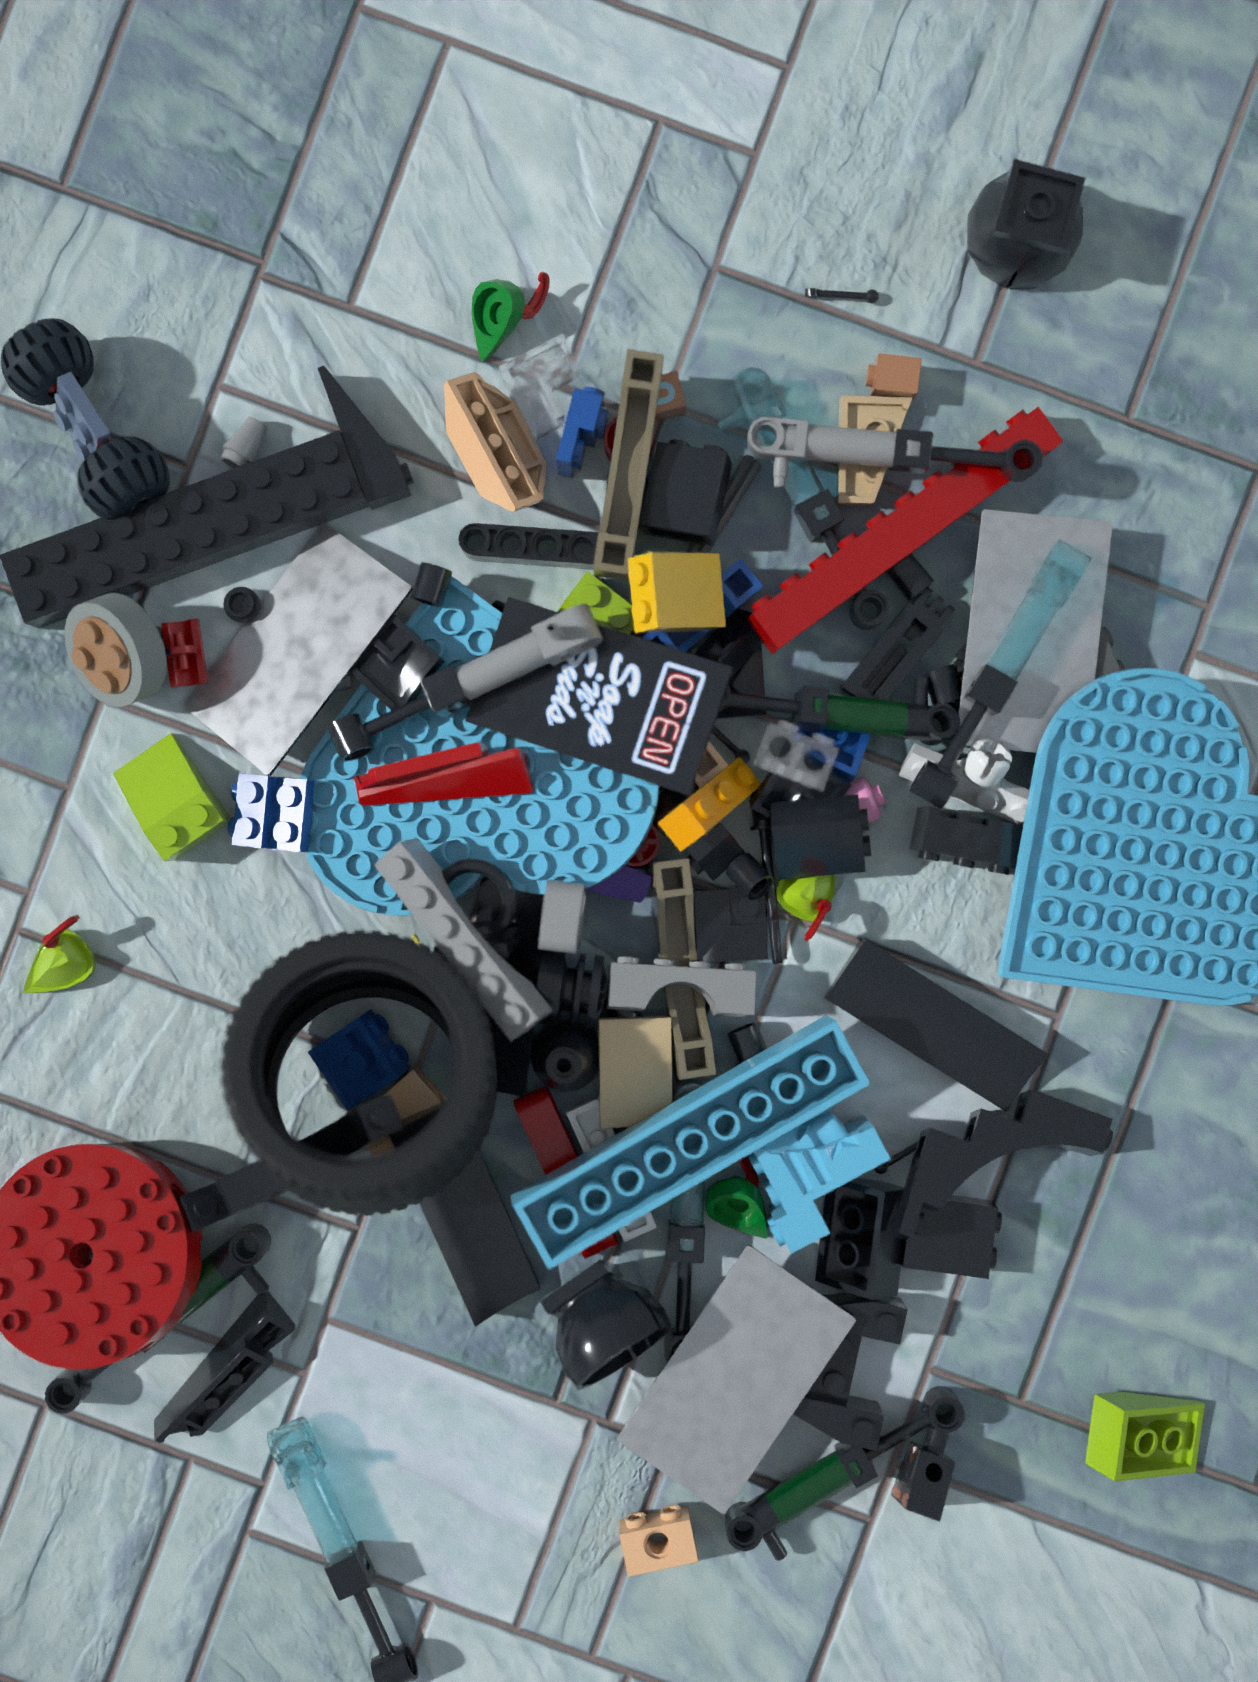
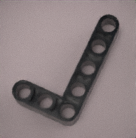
M472 523L463 527L459 533L458 540L465 556L474 561L593 570L599 532ZM472 535H482L485 537V544L481 549L474 551L467 548V541ZM509 537H516L521 540V547L514 553H507L502 550L503 542ZM549 539L557 544V549L553 554L544 556L537 551L538 545L543 540ZM585 542L592 546L593 551L589 557L581 559L573 554L575 545Z

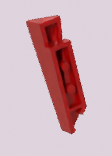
M481 742L373 767L368 770V774L354 777L358 800L363 806L530 794L533 791L525 751L514 748L489 755L488 746Z

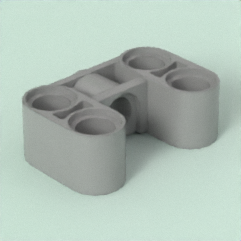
M547 880L539 949L576 954L577 948H580L586 910L588 891H585V884Z

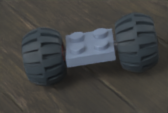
M58 318L38 320L15 332L14 336L7 340L1 352V369L8 386L19 397L31 404L45 406L56 403V410L53 411L54 418L62 431L69 432L74 440L73 447L78 457L83 461L78 469L77 481L78 489L85 505L97 516L107 521H114L115 518L132 512L135 508L134 505L166 494L170 485V477L163 455L151 443L135 436L122 437L110 441V431L82 390V387L88 383L94 371V356L87 338L75 326Z

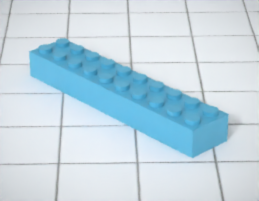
M825 1015L510 1195L512 1205L547 1268L551 1269L870 1085V1082L837 1021Z

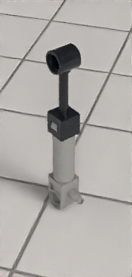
M761 417L755 420L749 428L747 437L748 448L755 457L774 460L773 485L775 488L785 487L789 461L803 463L804 459L889 467V471L921 474L927 472L931 461L1000 467L1005 478L1013 482H1023L1029 479L1040 469L1043 462V454L1040 447L1029 440H1020L1012 444L1008 449H1003V452L932 446L933 432L898 428L895 432L811 425L808 424V420ZM761 430H769L775 435L776 441L771 446H761L756 441V434ZM1015 453H1022L1027 456L1029 460L1027 470H1020L1015 467L1013 463V455Z
M580 604L566 609L532 626L533 632L458 668L451 665L421 679L420 683L425 695L369 722H365L362 715L357 713L333 721L329 724L328 730L342 762H349L370 754L375 749L372 742L373 735L431 708L433 713L445 718L475 704V698L548 663L555 666L597 646L603 638L587 604Z

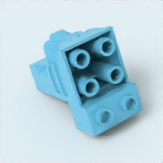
M829 1108L748 1155L758 1176L764 1172L767 1176V1179L762 1182L773 1202L768 1206L772 1216L766 1219L779 1247L786 1244L791 1254L830 1234L813 1200L891 1159L874 1126L864 1115L842 1124Z

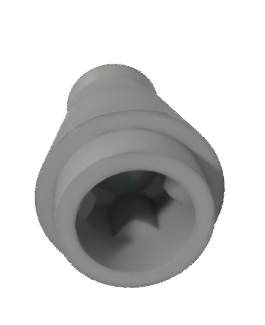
M248 416L243 425L222 446L221 460L233 469L255 461L267 427L256 418Z

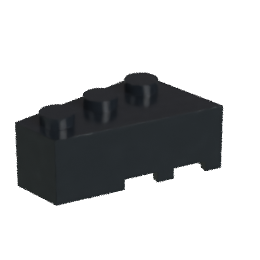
M932 806L919 807L916 812L909 849L919 851L918 858L939 862L940 855L954 858L953 865L974 868L975 862L988 864L989 872L1009 875L1010 869H1016L1023 826L973 817L959 812L942 811L940 808Z

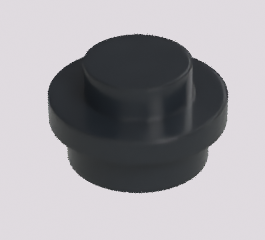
M235 587L224 598V610L227 616L236 622H249L259 613L260 600L253 590L247 587Z

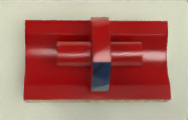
M195 618L179 622L161 623L170 687L179 688L207 684L208 676L200 620Z

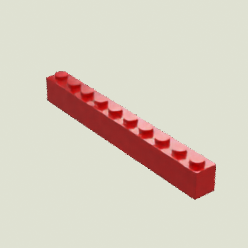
M1038 406L1028 414L1024 409L1006 422L1009 427L1001 434L995 429L981 439L978 444L981 447L979 450L1003 452V449H1008L1012 444L1020 440H1029L1040 447L1044 457L1064 441ZM1015 453L1013 455L1015 467L1020 470H1027L1029 467L1027 456L1022 453ZM950 462L953 468L944 475L940 470L932 474L922 482L925 489L914 495L911 490L894 502L897 509L886 516L884 511H881L866 523L869 529L858 536L854 531L837 544L840 548L838 552L831 557L825 552L808 565L811 568L809 573L802 578L796 573L780 585L783 590L773 599L767 594L751 606L754 612L748 617V623L770 653L774 654L1010 481L1003 476L1000 467Z

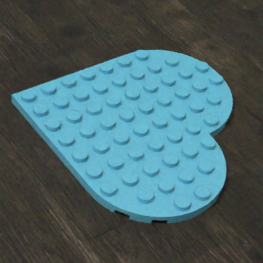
M451 576L442 607L421 603L406 625L445 661L437 670L438 672L451 665L458 668L489 653L502 613ZM361 684L335 720L357 713L362 715L365 722H369L391 710ZM423 690L420 692L417 698L425 695ZM470 706L445 718L433 713L430 708L373 735L372 742L375 749L370 754L349 762H342L340 760L329 730L325 732L311 752L300 777L303 780L315 781L308 852H306L308 855L307 860L317 876L336 895L358 908L384 915L410 916L413 914L374 864L400 841L414 838L420 840L438 863L441 871L456 861L475 858L486 860L499 867L509 877L514 889L545 895L548 879L585 884V889L618 872L638 851L652 826L656 814L659 786L468 723L466 718ZM481 742L488 746L489 755L514 748L525 751L533 785V791L530 794L363 806L358 800L354 777L368 774V770L373 767ZM466 873L455 878L448 886L455 900L457 901L480 882L484 875Z
M1125 669L1106 674L1089 682L1069 697L1057 710L1043 733L1034 762L997 970L998 976L1216 1006L1249 1002L1251 998L1258 996V796L1247 794L1249 759L1247 747L1243 746L1237 729L1239 724L1223 701H1219L1206 689L1204 684L1189 676L1165 669Z

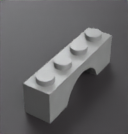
M617 957V963L611 962L608 966L606 1009L643 1011L646 1009L651 997L659 989L670 985H683L696 990L706 999L713 1016L750 1018L755 1015L756 971H746L747 965L725 964V969H711V963L692 961L689 962V967H677L674 960L654 959L653 965L639 964V958Z

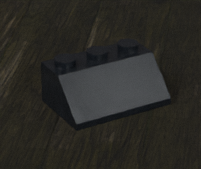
M854 1178L826 1193L823 1220L830 1234L820 1238L815 1281L870 1300L897 1296L904 1240L890 1235L904 1187L883 1181Z

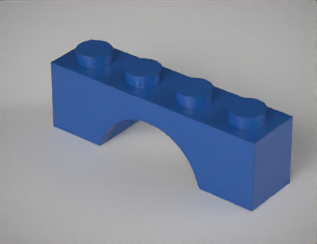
M741 558L721 574L725 619L764 587ZM713 629L689 632H649L642 639L686 652Z

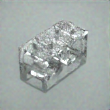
M779 720L777 725L769 722L755 757L754 767L823 793L839 752L838 748L833 747L834 740L814 733L812 738L798 733L800 727L783 720ZM778 738L786 739L791 745L789 754L782 758L773 756L769 750L772 741ZM812 751L820 752L826 760L825 766L818 771L809 770L804 764L805 756Z

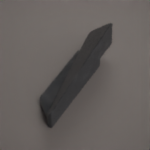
M269 1291L265 1292L262 1296L257 1295L157 1415L154 1420V1439L156 1442H164L169 1434L188 1431L190 1437L203 1435L273 1364V1355L269 1350L291 1334L296 1327L295 1323Z

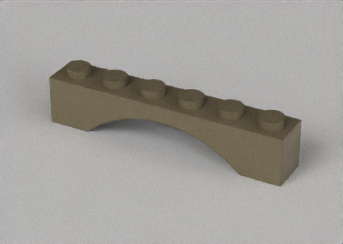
M627 349L611 466L594 559V576L630 581L628 576V558L634 557L663 372L664 354Z
M689 858L647 863L648 873L652 876L650 889L659 959L674 960L677 967H689V962L697 961L693 910L694 894ZM683 985L663 987L666 1015L671 1017L674 1075L680 1080L716 1075L713 1044L703 996L696 990Z

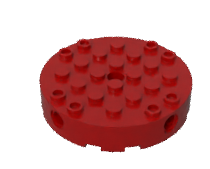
M78 1144L57 1148L36 1157L12 1175L0 1189L1 1334L16 1349L40 1363L74 1370L93 1369L130 1358L160 1341L183 1316V1311L191 1295L196 1291L202 1268V1262H200V1240H203L202 1230L200 1229L193 1233L190 1231L184 1211L178 1201V1198L188 1194V1191L177 1176L162 1162L154 1160L140 1150L117 1144ZM90 1247L93 1250L92 1260L88 1259Z

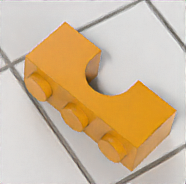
M738 757L658 822V824L676 847L683 851L758 789L761 782L745 762Z

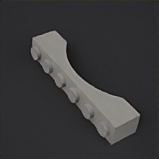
M418 838L400 841L374 864L448 961L457 968L459 974L462 973L465 976L469 986H472L477 993L478 999L511 1041L526 1033L553 1011L532 983L504 961L473 927L453 897L440 866Z

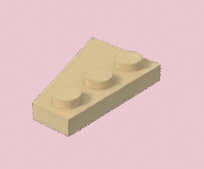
M841 395L839 400V427L895 432L897 428L901 429L913 397ZM838 463L837 505L873 506L887 467Z

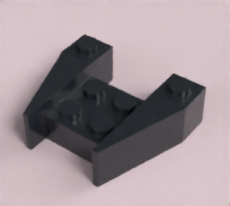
M849 1292L824 1295L826 1298L853 1315L856 1321L793 1414L840 1443L877 1451L884 1414L878 1401L849 1395L861 1338L867 1337L900 1345L908 1309L899 1297L870 1300Z

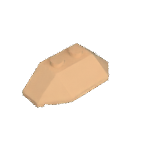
M476 372L447 380L444 383L446 433L479 495L511 512L541 502L544 499L543 489L546 481L547 462L514 401L496 387L484 382L483 377Z

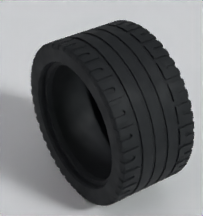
M354 930V933L343 931L337 932V935L333 936L330 934L321 936L316 941L312 939L303 943L304 946L300 948L296 946L289 950L288 955L280 956L273 961L274 965L270 968L266 967L260 973L261 977L251 983L248 993L243 994L239 1000V1007L235 1008L231 1016L232 1023L228 1024L225 1033L227 1039L223 1041L222 1053L224 1058H221L220 1067L223 1075H221V1086L225 1090L223 1097L225 1104L228 1106L227 1111L230 1119L235 1124L236 1131L249 1150L280 1184L292 1194L296 1193L300 1199L311 1202L319 1208L324 1209L326 1207L329 1211L336 1213L345 1212L347 1215L362 1213L363 1216H370L378 1212L382 1215L391 1213V1210L395 1209L397 1211L407 1209L408 1205L413 1204L415 1206L423 1202L424 1198H431L436 1195L442 1187L445 1189L450 1185L452 1179L455 1176L458 1177L464 1171L465 1165L471 1163L475 1157L474 1153L479 1151L483 1144L484 1136H487L490 1128L489 1121L493 1119L497 1097V1071L488 1018L485 1015L481 1001H478L477 993L472 986H469L465 976L462 973L459 974L457 968L450 961L446 962L444 956L437 951L432 952L430 947L422 943L417 944L411 938L404 937L403 939L398 934L390 932L382 934V931L371 930V933L365 932V930ZM361 998L396 1000L420 1010L441 1028L455 1052L454 1078L447 1099L437 1116L420 1134L406 1144L389 1152L369 1157L348 1158L314 1150L300 1142L286 1130L278 1105L279 1072L292 1041L312 1019L335 1005Z

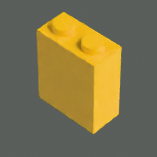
M651 552L628 558V576L631 586L632 617L635 633L706 631L726 627L719 553Z

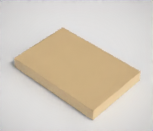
M670 1016L598 1018L600 1128L631 1127L672 1103Z

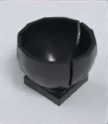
M1014 159L1008 172L989 182L980 191L968 213L967 250L980 273L1004 288L1012 275L1017 271L1008 289L1036 288L1065 271L1083 236V207L1080 198L1086 178Z
M601 1259L540 1301L547 1314L555 1315L558 1318L556 1351L567 1378L577 1390L594 1385L632 1362L634 1358L629 1352L628 1347L631 1346L636 1357H639L671 1330V1322L664 1307L649 1290L620 1279L623 1275L616 1264Z

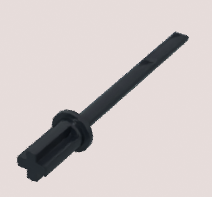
M752 809L753 826L750 827V831L759 830L762 865L774 879L772 887L765 895L772 963L781 964L783 963L770 839L771 819Z

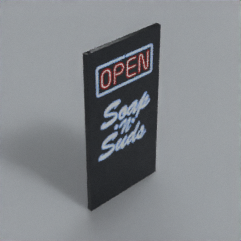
M508 597L489 652L533 632L532 626L559 614V612ZM597 625L603 638L597 646L555 666L548 663L475 698V704L470 706L467 713L466 722L690 796L694 789L693 785L730 677L733 675V667Z

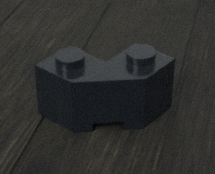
M667 788L659 794L656 817L652 823L664 837L667 834L658 822L690 797ZM719 822L685 848L689 853L686 858H689L692 869L698 875L705 871L713 881L727 870L730 863L736 857L746 853L730 832Z

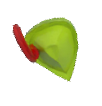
M835 875L778 880L776 898L781 907L794 917L813 922L804 935L806 942L809 939L811 940L826 913L832 908L831 902L834 896Z
M78 915L71 916L50 934L43 937L42 944L37 950L27 975L23 993H43L74 987L88 980L93 975L96 961L91 949L77 933L68 929L78 922L80 918Z

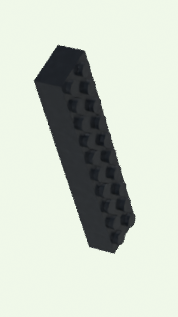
M340 430L134 505L135 508L132 512L119 516L114 521H107L101 517L0 555V559L24 623L36 628H42L66 619L70 611L83 602L108 593H118L125 596L137 593L370 506L366 502Z

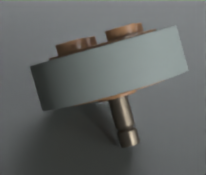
M108 593L78 604L70 611L64 630L67 654L77 677L95 698L109 706L125 707L153 695L161 688L166 676L167 667L166 654L162 642V629L159 626H155L152 619L140 605L125 595Z

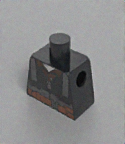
M929 1426L923 1445L912 1441L909 1443L891 1495L904 1509L940 1522L955 1461L944 1454L949 1433L940 1432L934 1427Z

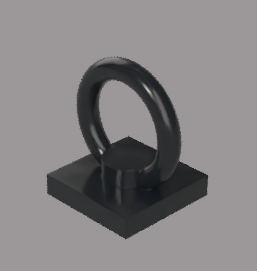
M462 859L448 865L442 870L443 877L448 886L460 875L478 873L488 877L498 887L502 897V909L497 920L494 923L490 921L471 922V924L501 958H508L522 941L520 927H510L516 913L517 900L509 877L499 867L482 859ZM436 945L433 948L434 952L437 951L439 954L444 956V954Z

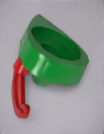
M540 272L538 275L540 284L527 305H525L522 290L510 281L494 279L481 282L475 288L472 296L471 314L481 362H486L497 351L505 339L515 330L520 319H531L539 312L549 290L550 278L547 273Z
M747 1155L738 1160L746 1174L745 1179L739 1176H732L712 1184L706 1190V1213L711 1219L723 1226L767 1239L768 1222L766 1220L764 1200L758 1190L759 1179L757 1172Z

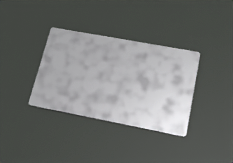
M987 509L981 512L958 712L960 718L959 728L973 706V703L964 699V695L983 665L988 664L1018 681V684L999 714L991 715L988 712L984 714L966 746H972L974 742L983 738H991L993 742L989 748L995 749L996 745L1001 742L1012 751L1037 753L1043 733L1057 710L1076 691L1095 680L1112 534V523L1110 521Z
M322 523L262 601L257 616L253 620L246 622L207 673L208 683L198 685L184 703V707L264 774L271 776L413 590L412 586L328 524Z
M747 1245L618 1434L617 1440L721 1514L726 1513L854 1325L855 1317L751 1245Z

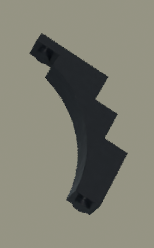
M1031 1089L1020 1093L1013 1120L981 1108L970 1113L963 1139L933 1128L921 1131L890 1235L903 1240L913 1238L914 1233L918 1234L924 1222L925 1214L921 1212L922 1208L930 1211L943 1209L952 1194L966 1179L981 1167L1010 1152L1032 1148H1056L1088 1156L1104 1153V1150H1107L1112 1142L1113 1131L1110 1130L1113 1119Z
M389 1093L354 1108L346 1115L299 1141L325 1154L352 1158L380 1146L405 1127ZM256 1161L219 1178L212 1184L179 1197L178 1201L182 1206L190 1231L193 1233L284 1194L288 1190L270 1174L260 1161Z

